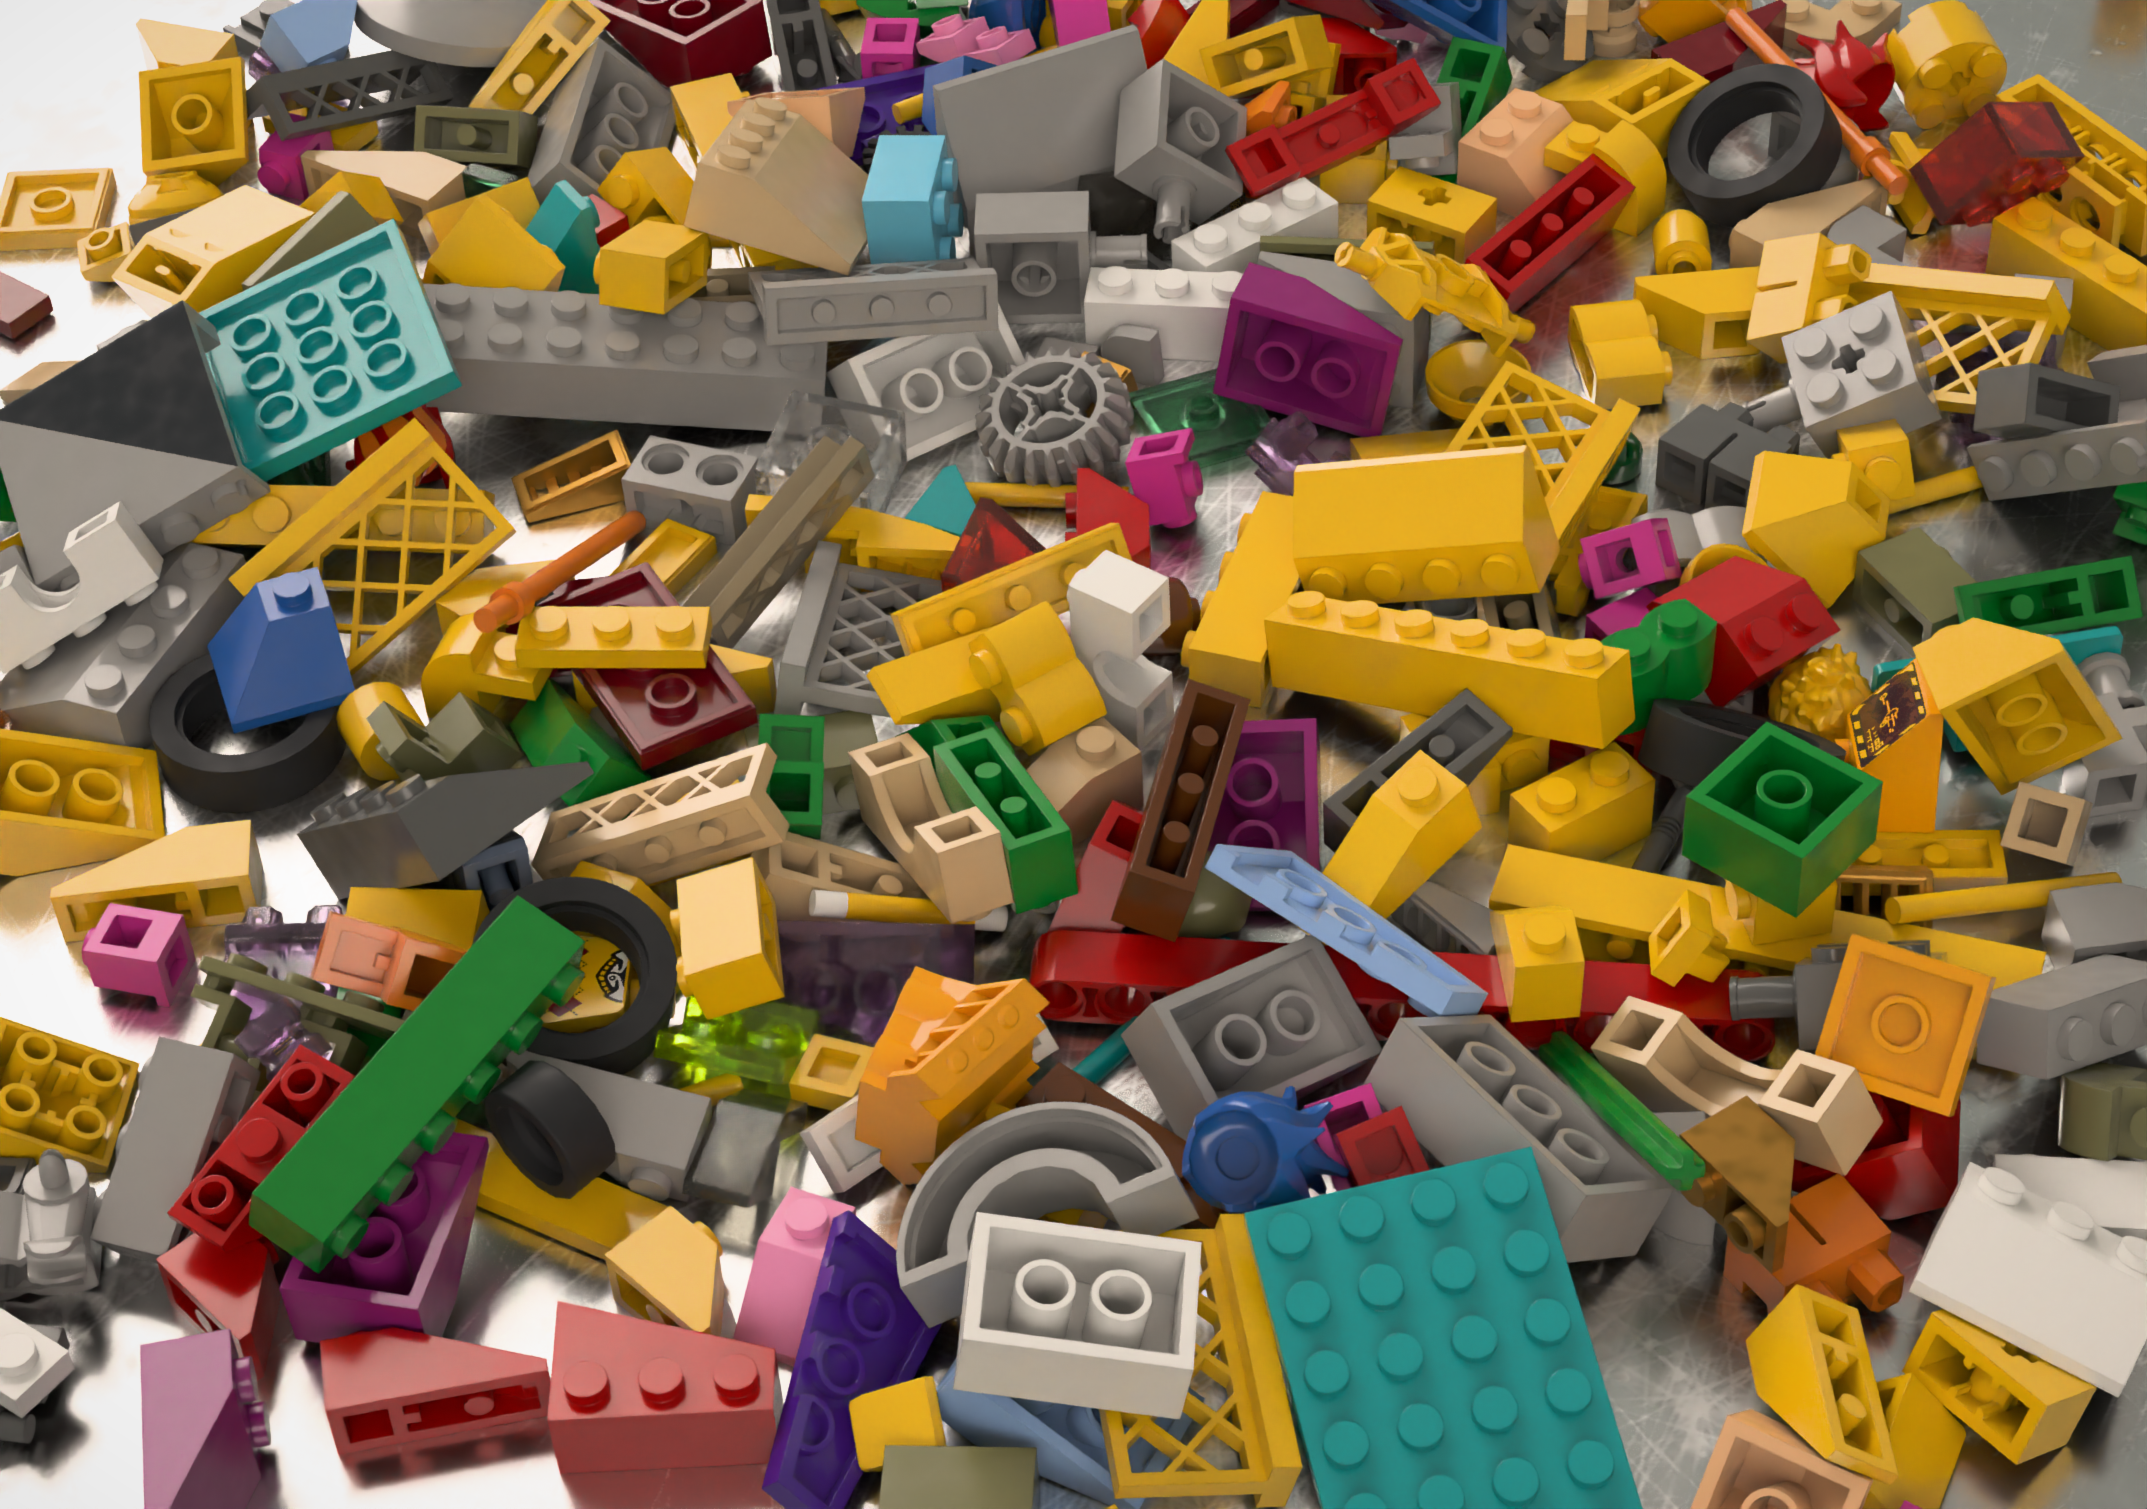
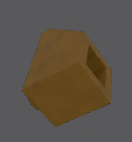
M1746 1095L1679 1135V1138L1705 1162L1706 1166L1704 1177L1694 1179L1692 1189L1681 1191V1193L1693 1206L1702 1207L1726 1230L1729 1239L1738 1250L1745 1254H1751L1773 1274L1781 1269L1784 1263L1795 1139Z

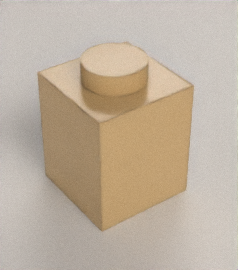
M2019 781L2000 845L2074 866L2093 803Z

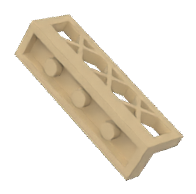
M764 743L551 812L531 865L539 876L546 880L569 877L582 860L638 877L646 885L784 843L790 824L766 792L777 755L768 743ZM746 775L743 782L731 785L740 776ZM689 793L680 802H677L682 796ZM631 811H634V812L631 813L626 819L622 820V819H623L625 816H627ZM580 828L575 834L567 838L569 831Z

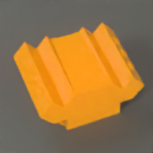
M915 966L910 978L901 991L895 1009L883 1034L878 1039L859 1081L855 1139L881 1149L879 1163L903 1185L918 1184L928 1168L952 1143L971 1129L987 1121L986 1112L992 1101L1013 1110L1016 1108V1103L1033 1088L1027 1079L1040 1068L1032 1060L1034 1038L1047 1027L1036 1015L1050 1002L1025 978L974 985L943 977Z

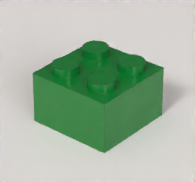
M1766 722L1686 796L1681 855L1797 918L1876 841L1883 782L1783 729Z

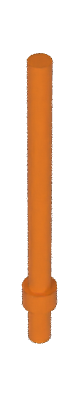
M1737 7L1727 13L1725 23L1764 64H1782L1801 70L1743 9ZM1822 91L1840 124L1842 144L1850 152L1851 162L1865 176H1873L1891 195H1899L1904 192L1908 186V179L1890 161V152L1877 138L1866 136Z
M636 510L629 511L522 582L512 581L496 590L491 595L489 603L475 612L473 621L476 628L483 633H490L503 624L512 625L528 616L537 601L641 533L646 527L644 515Z

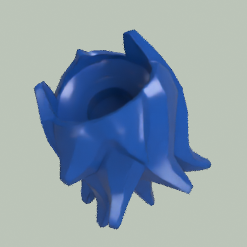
M1293 1086L1286 1087L1282 1098L1262 1092L1241 1091L1215 1101L1195 1115L1193 1127L1189 1130L1182 1159V1175L1197 1195L1211 1206L1223 1209L1228 1214H1244L1250 1211L1311 1198L1308 1190L1310 1188L1320 1195L1326 1193V1184L1322 1175L1347 1178L1349 1170L1329 1157L1314 1141L1325 1131L1324 1127L1319 1126L1333 1105L1327 1101L1299 1111L1296 1091Z

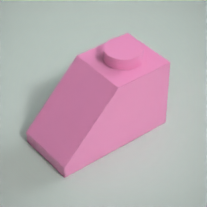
M790 1187L758 1240L733 1337L734 1340L775 1348L777 1361L794 1367L832 1220L848 1210L857 1216L856 1207Z

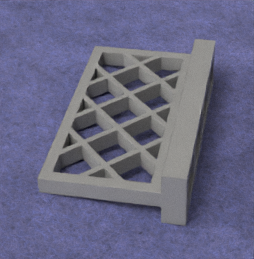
M974 258L854 265L848 276L821 267L748 272L749 290L764 321V340L767 346L998 330L997 272L994 268H980Z
M818 540L781 659L774 714L801 715L803 704L810 703L891 718L867 678V674L863 672L877 665L905 656L891 615H886L880 609L893 606L900 610L917 603L914 599L925 600L959 586V584L840 563L842 544ZM852 587L872 590L874 592L861 595ZM860 616L866 622L853 626L845 619ZM885 636L893 643L878 646L872 640ZM850 646L858 653L844 657L837 650ZM842 678L849 685L840 686L824 682Z

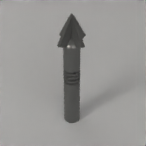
M821 8L830 53L842 70L837 81L846 83L863 79L860 52L855 54L829 12Z
M1672 779L1676 789L1669 797L1667 805L1631 869L1655 874L1659 873L1684 828L1686 796L1695 787Z

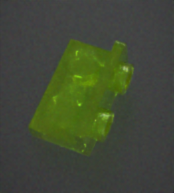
M692 995L686 999L682 1024L658 1030L653 1057L777 1085H785L790 1082L814 1033L816 1034L819 1013L815 1009L773 1000L707 1020L697 1000Z

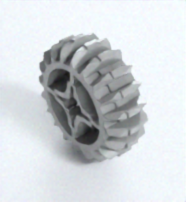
M1072 345L1063 355H1059L1057 351L1049 346L1046 355L1040 358H1035L1027 351L1024 364L1017 367L1006 362V377L990 378L989 390L991 393L979 396V409L981 412L975 415V427L980 438L978 440L983 455L988 458L991 468L997 472L999 477L1006 476L1010 483H1027V485L1031 486L1050 484L1051 487H1060L1064 483L1073 481L1077 485V468H1090L1103 476L1105 468L1103 462H1120L1121 450L1119 446L1130 444L1131 431L1129 427L1134 424V412L1129 401L1131 397L1126 383H1122L1117 370L1112 367L1111 363H1102L1094 351L1081 356V353ZM1091 403L1096 404L1091 417L1087 418L1086 409ZM1020 421H1022L1023 430L1015 437V430Z

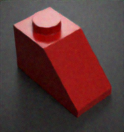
M194 1233L156 1259L170 1304L201 1334L230 1329L239 1358L252 1357L258 1381L265 1376L281 1300V1292L273 1267L279 1262L278 1254L271 1241L265 1236L225 1252Z

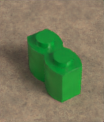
M1678 599L1664 603L1647 613L1638 627L1617 631L1600 641L1603 646L1630 651L1635 721L1620 735L1631 734L1647 727L1655 699L1670 698L1690 701L1700 695L1711 682L1717 621L1687 599Z

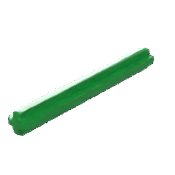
M1553 1032L1550 1043L1540 1045L1538 1051L1539 1058L1677 1191L1691 1190L1694 1179L1704 1177L1706 1171L1705 1162L1566 1032Z

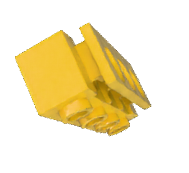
M2040 74L1997 94L1995 109L1987 113L1983 165L2028 199L2035 197L2041 202L2048 204L2054 210L2092 231L2095 235L2119 249L2120 242L2139 257L2146 255L2147 151ZM2058 125L2064 130V133L2059 131ZM2095 152H2097L2101 156L2102 160H2099L2096 157ZM2016 163L2020 167L2025 168V173L2019 172L2014 168L2013 164ZM2133 179L2139 184V188L2134 185ZM2053 190L2055 193L2062 195V200L2055 199L2050 194V191ZM2091 218L2096 222H2100V228L2093 227L2087 219Z

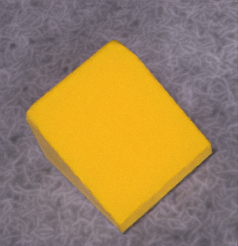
M924 1376L872 1391L849 1401V1412L858 1464L861 1470L865 1472H880L883 1470L885 1445L946 1446L933 1376Z

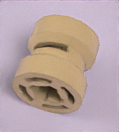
M1640 0L1609 1L1608 30H1592L1595 49L1593 54L1606 58H1619L1635 50L1638 31L1633 21L1638 17Z

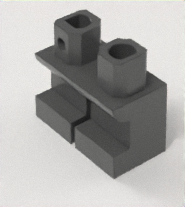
M1729 402L1718 411L1701 404L1659 438L1655 484L1698 505L1705 501L1706 509L1717 506H1739L1746 508L1755 456L1763 451L1798 455L1800 435L1798 432L1783 425L1773 427L1768 433L1753 427L1754 418L1748 409L1733 402Z

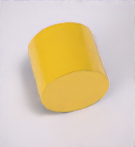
M372 682L360 686L346 697L340 705L336 716L338 730L358 763L369 777L379 781L396 780L399 776L394 768L377 752L376 745L380 740L366 718L385 701L425 727L399 686L390 682Z

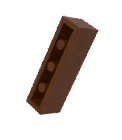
M1191 679L1187 680L1165 740L1110 921L1172 942L1176 941L1196 891L1250 699Z

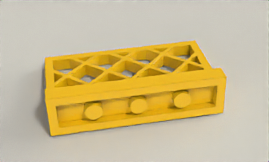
M1871 263L1869 278L1862 282L1851 283L1848 292L1849 296L1861 304L1892 291L1910 320L1927 322V326L1916 331L1920 346L1923 347L1937 339L1943 349V352L1925 361L1929 377L1938 374L1950 366L1954 367L1960 377L1945 387L1934 390L1939 410L1975 414L1977 396L1975 388L1978 385L1979 371L2025 363L2039 364L2051 335H2063L2071 318L2054 280ZM1961 325L1980 327L1981 331L1951 348L1943 336ZM2014 331L2031 332L2026 342L2006 353L2003 352L1997 340ZM1991 345L1997 358L1966 374L1959 361Z
M1506 360L1445 452L1527 445L1560 548L1562 549L1621 455L1641 408L1619 398L1611 411L1606 410ZM1509 385L1529 395L1533 402L1512 404L1505 388ZM1572 416L1590 425V428L1566 430L1559 417ZM1542 418L1549 432L1528 434L1521 420ZM1505 422L1511 436L1490 438L1483 424ZM1558 448L1565 463L1544 465L1537 450Z
M414 417L229 577L228 580L246 597L256 583L277 578L286 573L318 567L322 578L323 561L335 548L358 549L355 581L322 580L325 590L354 591L352 624L336 623L339 633L351 634L350 656L346 660L350 674L353 676L432 607L436 600L456 586L516 533V530ZM436 461L450 477L448 501L415 499L416 478ZM458 486L472 502L457 501ZM406 487L405 499L394 498ZM381 508L404 509L402 541L368 540L370 518ZM414 510L447 511L445 543L411 541ZM457 512L483 513L496 527L478 544L454 543ZM359 528L358 539H347ZM368 550L401 551L399 583L365 582ZM410 553H444L443 575L431 585L408 584ZM454 554H466L453 565ZM364 592L398 593L396 616L386 625L362 624ZM407 594H420L407 605ZM361 634L373 635L360 646Z
M1220 1214L1215 1229H1171L1156 1235L1159 1237L1202 1242L1200 1260L1202 1274L1199 1276L1197 1314L1213 1325L1215 1336L1204 1348L1195 1343L1194 1370L1191 1380L1201 1370L1226 1388L1228 1400L1215 1412L1187 1392L1182 1412L1203 1426L1187 1446L1155 1424L1154 1421L1158 1418L1157 1416L1099 1409L1114 1498L1253 1494L1256 1508L1285 1507L1301 1472L1302 1462L1276 1341L1244 1225V1214ZM1205 1289L1207 1297L1201 1294ZM1217 1351L1219 1353L1220 1360L1214 1356L1217 1353ZM1230 1415L1232 1417L1233 1424L1226 1420ZM1123 1424L1130 1428L1126 1434H1124ZM1212 1435H1215L1239 1453L1242 1469L1218 1470L1196 1453ZM1139 1437H1142L1173 1460L1163 1472H1131L1128 1450Z

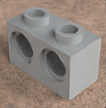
M651 435L621 479L626 512L628 513L632 510L641 512L646 519L645 528L655 530L668 518L715 536L717 543L731 546L747 529L745 506L748 495H763L758 457Z

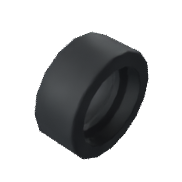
M529 1060L496 1086L484 1100L486 1118L493 1135L505 1154L531 1182L556 1198L571 1199L615 1161L614 1140L606 1121L596 1105L577 1083L560 1069L545 1061Z

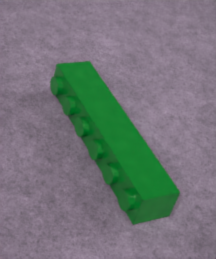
M517 895L252 1192L249 1225L318 1274L335 1255L342 1259L348 1257L366 1234L369 1227V1222L366 1219L381 1202L391 1206L405 1191L414 1175V1170L411 1169L413 1164L425 1151L434 1155L446 1144L458 1123V1119L455 1116L469 1100L477 1105L489 1094L500 1076L501 1069L498 1066L511 1051L521 1055L528 1049L543 1025V1020L540 1017L553 1002L562 1007L571 999L585 975L579 969L585 941Z

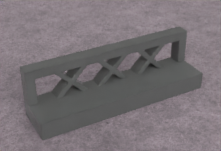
M393 50L261 76L246 91L247 120L269 115L281 141L416 112V105L445 106L453 99L436 62L414 58ZM421 74L430 91L428 94H423L409 86ZM386 90L391 91L389 100L386 103L369 95ZM344 99L350 100L348 109L344 112L328 104ZM301 108L309 109L306 120L293 122L288 111Z

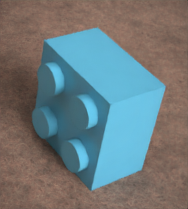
M879 135L862 198L871 264L956 259L954 237H962L964 216L962 204L954 203L953 192L957 190L958 164L956 158H948L945 135Z

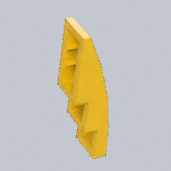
M748 495L745 506L747 528L773 496ZM850 506L822 540L842 544L840 563L958 583L959 585L980 577L977 543L923 523L870 509ZM815 550L804 562L805 573L809 571ZM860 588L861 592H874L872 590Z

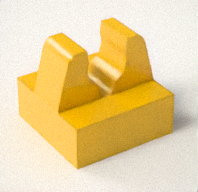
M1689 889L1683 893L1648 937L1651 975L1675 987L1685 973L1714 982L1730 963V958L1720 953L1728 944V940L1724 934L1712 925L1710 901Z

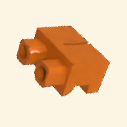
M1836 1174L1791 1197L1783 1267L1773 1274L1751 1254H1745L1738 1250L1727 1236L1723 1276L1741 1294L1752 1289L1767 1305L1768 1315L1796 1284L1842 1303H1845L1843 1299L1855 1294L1870 1311L1879 1313L1899 1302L1905 1278L1894 1261L1888 1256L1891 1231L1841 1174Z

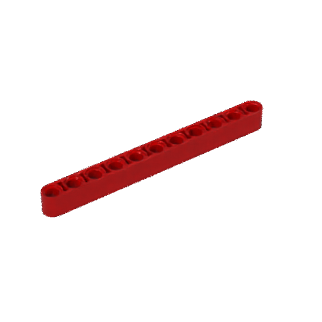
M1056 930L1042 934L1035 941L1028 982L1050 1002L1039 1012L1040 1016L1045 1019L1123 1025L1132 1017L1139 1016L1151 1003L1290 943L1177 937L1176 941L1172 942L1155 935ZM1323 945L1377 1040L1387 1041L1399 1018L1428 1017L1408 1003V995L1391 984L1368 975L1356 962L1332 947ZM1432 952L1489 993L1477 1015H1491L1528 1050H1539L1541 1044L1550 1043L1553 1032L1563 1031L1573 1038L1585 1051L1593 1053L1591 1046L1628 996L1684 1013L1713 1042L1747 1062H1754L1766 1057L1775 1046V1018H1753L1732 1021L1729 998L1730 977H1765L1758 972L1724 969L1714 982L1685 973L1675 987L1651 975L1650 964L1585 961L1580 1017L1511 1022L1497 955Z

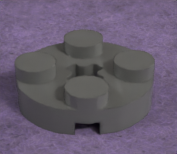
M1507 0V60L1514 55L1519 62L1526 66L1521 72L1534 80L1551 83L1583 66L1593 56L1595 51L1592 30H1587L1585 61L1564 60L1565 19L1568 0ZM1535 26H1539V27H1541L1542 29H1544V30L1547 32V34L1549 35L1550 38L1548 39V37L1545 35V33H1544L1543 31H1541V30L1535 28Z

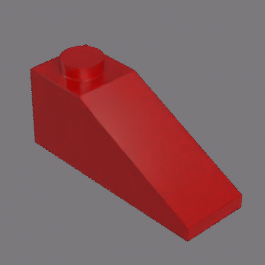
M395 1327L375 1331H357L347 1336L320 1340L325 1413L338 1455L548 1416L551 1376L547 1358Z

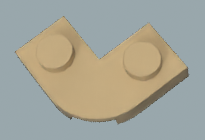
M1782 0L1787 4L1783 45L1812 55L1805 47L1798 44L1796 41L1798 35L1801 34L1834 45L1837 22L1842 20L1849 33L1855 39L1871 47L1884 33H1887L1900 22L1902 3L1894 0H1841L1828 10L1807 0Z

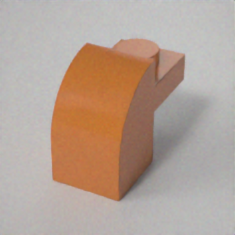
M330 911L310 977L316 981L376 996L388 1005L414 1011L467 950L393 926L392 928Z

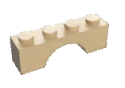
M909 733L848 752L862 820L951 924L959 921L980 920L988 916L992 910L1014 903L1000 831L976 806L954 814L951 812L938 783L930 756Z
M1632 996L1627 997L1591 1046L1599 1063L1648 1109L1657 1112L1704 1111L1705 1119L1747 1095L1795 1139L1794 1159L1844 1176L1847 1175L1883 1123V1119L1855 1067L1796 1049L1781 1070L1760 1067L1742 1060L1717 1045L1702 1033L1684 1013Z

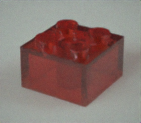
M1988 102L1911 167L1909 171L1940 225L1966 224L1967 227H1975L1980 224L1992 223L1994 217L2031 197H2037L2040 193L2056 189L2069 178L2068 170L2085 156L2052 102Z

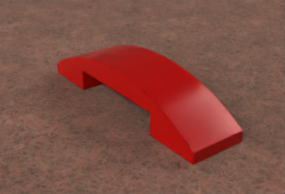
M1413 57L1367 79L1362 89L1277 129L1272 124L1226 146L1225 152L1250 195L1256 197L1271 193L1299 178L1305 177L1310 179L1361 155L1388 140L1389 137L1400 133L1439 108L1441 102Z

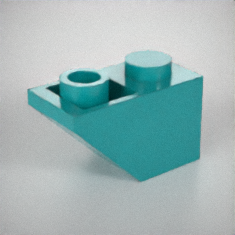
M566 179L555 183L526 228V231L540 244L552 249L559 261L566 266L558 292L570 290L586 294H599V285L595 283L593 276L594 262L600 251L595 233V228L600 225L599 215L592 200L588 196L582 197Z

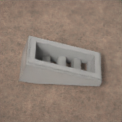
M1427 880L1391 914V917L1405 929L1409 936L1431 952L1497 955L1490 925V911L1494 910L1432 881Z

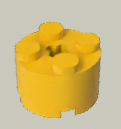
M1944 0L1927 4L1908 15L1911 23L1898 34L1895 29L1890 32L1887 49L1896 72L1893 88L1907 113L1919 128L1931 129L1945 119L1966 115L1971 118H1981L1995 108L1996 95L2001 89L2007 73L2006 59L1982 18L1976 11L1969 10L1965 3L1957 0Z

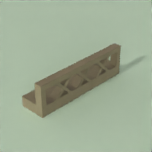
M824 435L683 604L682 607H710L713 624L710 644L730 649L734 648L815 550L818 540L822 541L872 481L875 475L864 444L850 436L841 446Z

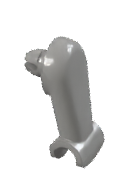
M48 1149L41 1155L39 1165L33 1167L23 1180L30 1241L23 1242L27 1258L28 1280L35 1284L69 1282L79 1279L87 1273L86 1247L82 1236L90 1191L87 1171L80 1162L64 1159L58 1150Z

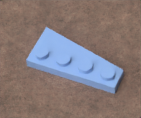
M1216 844L1204 867L1356 962L1368 975L1382 982L1389 983L1408 995V1003L1428 1017L1477 1015L1489 994L1292 851Z

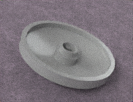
M357 0L354 22L358 29L371 40L404 55L455 66L497 67L526 25L547 0Z

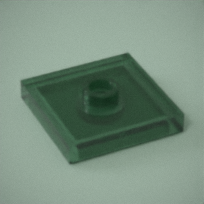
M1217 368L1130 392L1131 399L1129 401L1134 412V420L1144 436L1188 428L1193 429L1195 440L1188 458L1189 461L1196 460L1200 469L1279 447L1278 429L1262 405L1244 403L1213 394Z

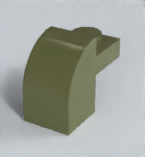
M461 692L425 727L385 701L366 718L380 740L376 745L377 752L394 768L402 782L417 774H420L424 781L449 775L507 770L523 756V753L500 718Z
M2097 1062L2061 1075L2058 1145L2074 1154L2107 1162L2116 1156L2147 1160V1069Z

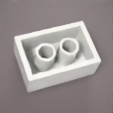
M977 1212L966 1268L953 1389L1180 1420L1194 1370L1202 1242Z

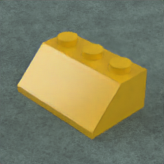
M1973 617L1961 624L1946 626L1938 630L1930 639L1912 647L1938 710L2001 796L2017 789L2019 781L2030 783L2123 739L2114 721L2059 639Z

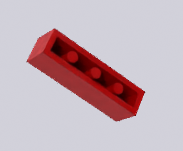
M1592 153L1467 257L1464 264H1475L1481 267L1508 303L1509 310L1514 314L1612 230L1636 187Z

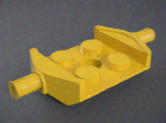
M1379 227L1373 229L1360 248L1349 242H1344L1335 252L1334 260L1339 267H1344L1360 274L1404 319L1411 321L1421 307L1435 315H1441L1443 311L1450 313L1466 327L1480 333L1491 347L1490 352L1497 358L1501 357L1513 340L1525 344L1532 339L1535 333V325L1531 320L1512 314L1508 308V303L1481 267L1475 264H1459L1443 254L1434 256L1418 249L1411 238L1404 233H1391L1387 231V228Z

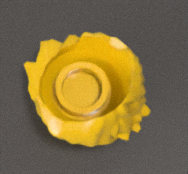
M1837 643L1834 644L1832 649L1820 647L1817 652L1808 653L1788 664L1771 684L1767 694L1770 719L1808 731L1831 742L1834 739H1845L1846 715L1874 693L1870 689L1868 679L1860 674V666L1856 663L1858 653L1850 651L1844 654L1841 644Z

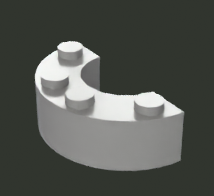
M1046 1102L1019 1107L979 1124L957 1139L934 1161L915 1187L903 1214L897 1238L896 1261L900 1288L928 1328L960 1316L962 1313L967 1261L977 1212L1036 1220L1048 1213L1074 1208L1099 1212L1118 1224L1123 1232L1152 1236L1196 1220L1199 1216L1162 1148L1149 1133L1132 1120L1107 1108L1079 1102Z

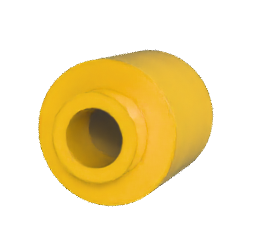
M1684 209L1673 210L1662 216L1652 233L1657 275L1711 270L1712 257L1709 235L1704 221L1693 212Z

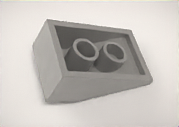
M1261 251L1258 256V265L1306 278L1403 339L1389 405L1413 409L1428 362L1429 311L1421 307L1411 321L1406 320L1360 274L1344 267H1339L1334 261Z
M1313 935L1306 936L1151 1003L1121 1034L1175 1134L1187 1141L1189 1130L1193 1127L1195 1115L1225 1096L1243 1091L1262 1092L1282 1098L1286 1087L1293 1086L1295 1087L1298 1101L1373 1060L1382 1051V1047L1323 944Z

